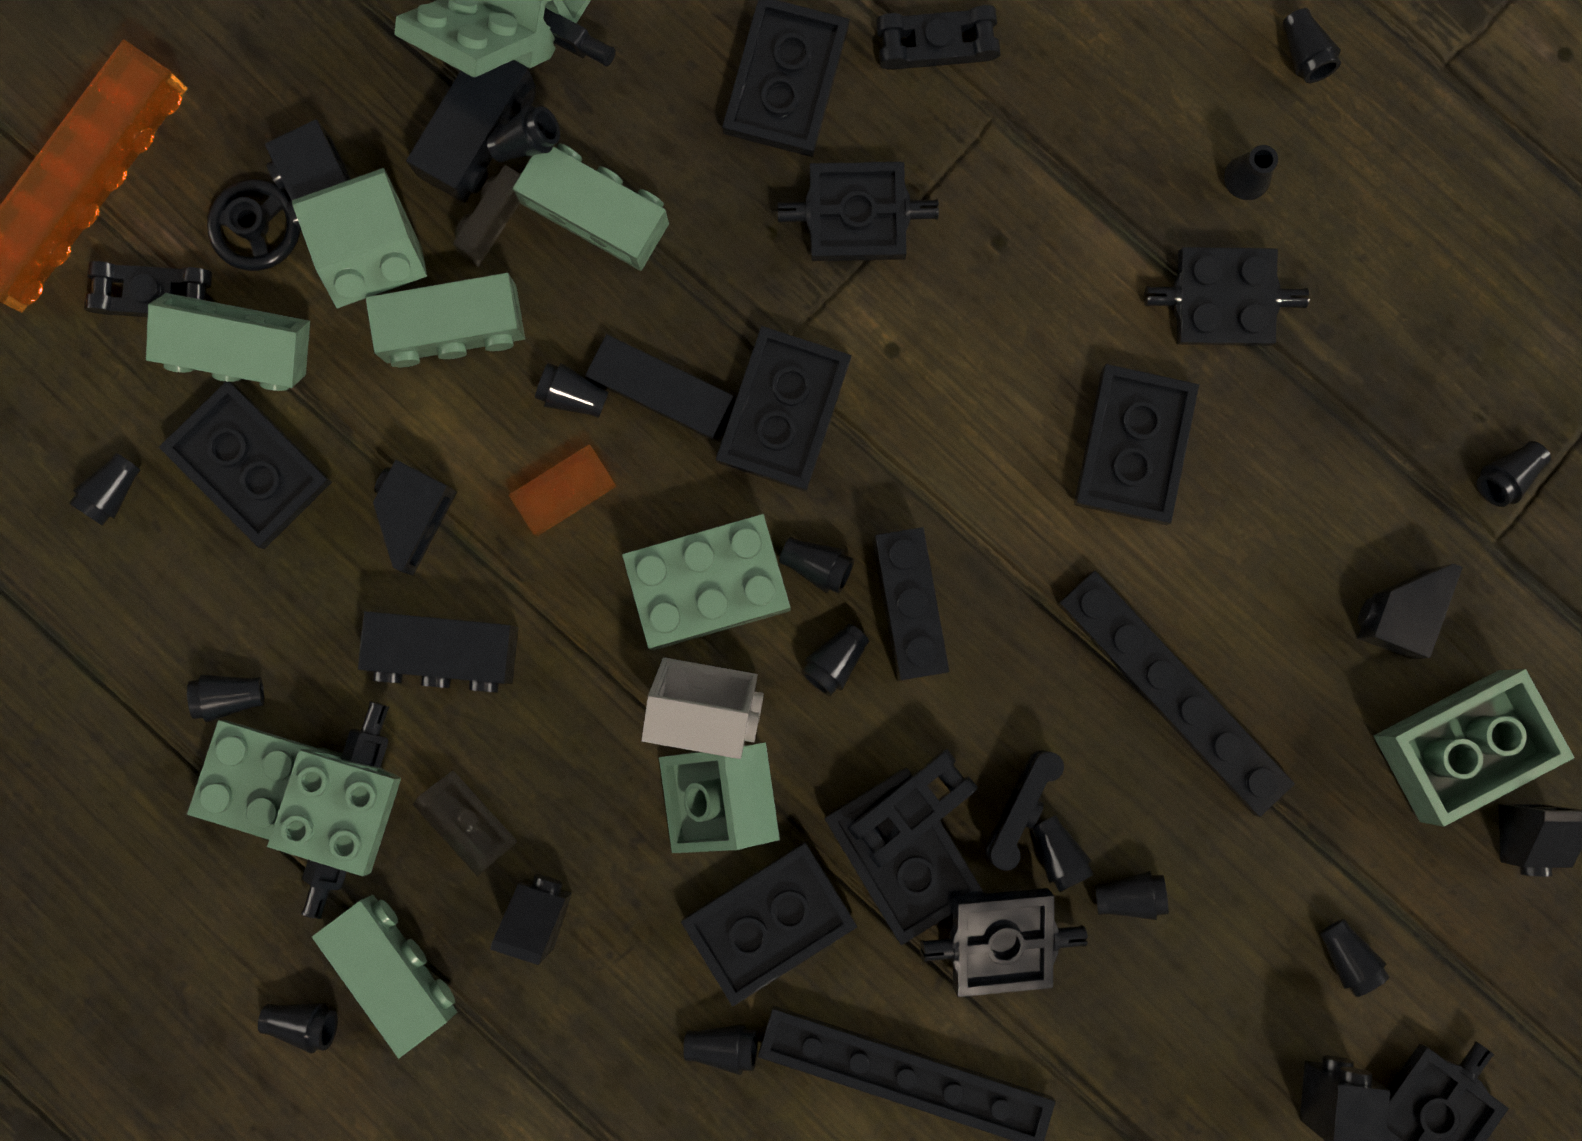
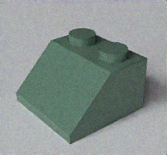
M384 168L292 200V205L315 269L336 308L427 277L422 246Z
M766 742L744 745L741 759L698 751L659 757L672 853L740 850L780 840Z

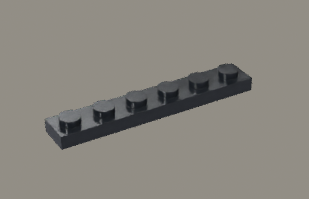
M1096 571L1091 572L1058 603L1059 607L1254 816L1261 817L1295 785Z
M774 1005L758 1052L759 1058L1013 1141H1044L1056 1103L1053 1096Z

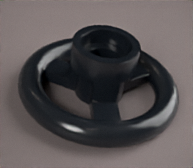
M260 179L243 180L223 190L213 202L207 218L208 238L217 255L229 265L247 271L266 270L284 261L295 248L300 236V230L294 224L286 208V205L292 202L288 192L284 189L280 190L272 182ZM256 193L267 195L269 198L260 206L255 200L242 196ZM283 209L286 216V231L279 245L269 252L265 237L269 230V221ZM252 217H256L255 224L246 228L247 221ZM222 226L228 227L239 237L246 238L251 243L254 257L243 256L233 251L224 240Z

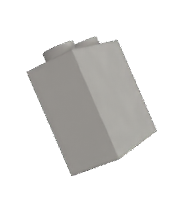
M663 657L648 694L642 742L741 759L745 741L755 742L758 722L760 720L764 693L755 691L758 674Z

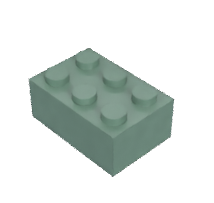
M764 514L622 554L648 649H661L791 611Z
M1526 669L1498 670L1374 735L1379 748L1419 822L1442 827L1575 758Z

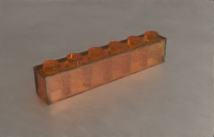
M124 39L0 205V302L23 313L28 305L34 303L40 297L43 291V284L54 269L68 259L71 253V246L82 231L95 222L99 214V208L110 193L123 184L129 167L140 153L145 152L151 146L155 132L166 117L173 114L179 108L182 95L188 89L170 70Z

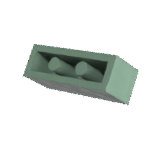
M559 143L549 153L532 155L513 187L520 203L642 271L669 225L666 210L662 208L664 203L646 190L640 189L638 193H635L622 185L623 180L605 167L599 166L596 171L583 164L582 157L566 145Z
M509 273L366 297L374 353L384 362L391 363L392 367L414 366L420 363V358L438 355L439 359H456L467 355L466 350L485 347L487 351L507 350L514 346V341L525 340L517 286Z
M166 293L148 304L146 361L162 363L166 370L184 373L199 370L212 373V377L220 381L235 382L246 379L260 382L259 385L264 389L284 391L293 388L306 375L310 321Z
M371 895L357 902L313 935L312 938L399 1059L447 1023L458 1012L453 1006L455 998L450 988L441 979L435 981L424 966L427 960L421 948L412 939L406 941L396 927L398 918L393 909L384 900L380 899L378 901L374 895Z

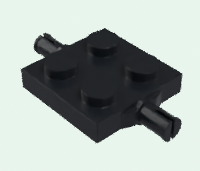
M904 162L810 163V189L806 202H778V223L806 221L807 229L811 235L812 261L905 260L907 254L906 231L910 220H938L939 202L938 199L910 200V195L905 186Z
M1183 247L1178 251V275L1173 287L1146 286L1144 296L1148 297L1144 299V305L1173 307L1177 320V345L1271 346L1276 344V317L1280 307L1307 308L1309 298L1304 297L1309 296L1308 288H1280L1277 277L1278 248Z
M1048 888L953 897V926L949 939L921 940L920 954L923 962L951 959L953 964V990L958 997L1053 988V965L1059 948L1086 947L1088 935L1084 925L1066 928L1057 927L1054 920V895Z
M1475 1041L1463 1061L1458 1065L1442 1059L1428 1047L1419 1044L1388 1088L1390 1090L1386 1141H1487L1509 1109L1490 1095L1483 1083L1478 1079L1495 1054Z

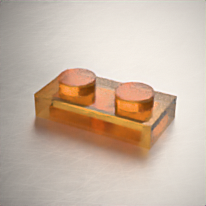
M589 444L515 490L509 496L535 536H539L617 486Z

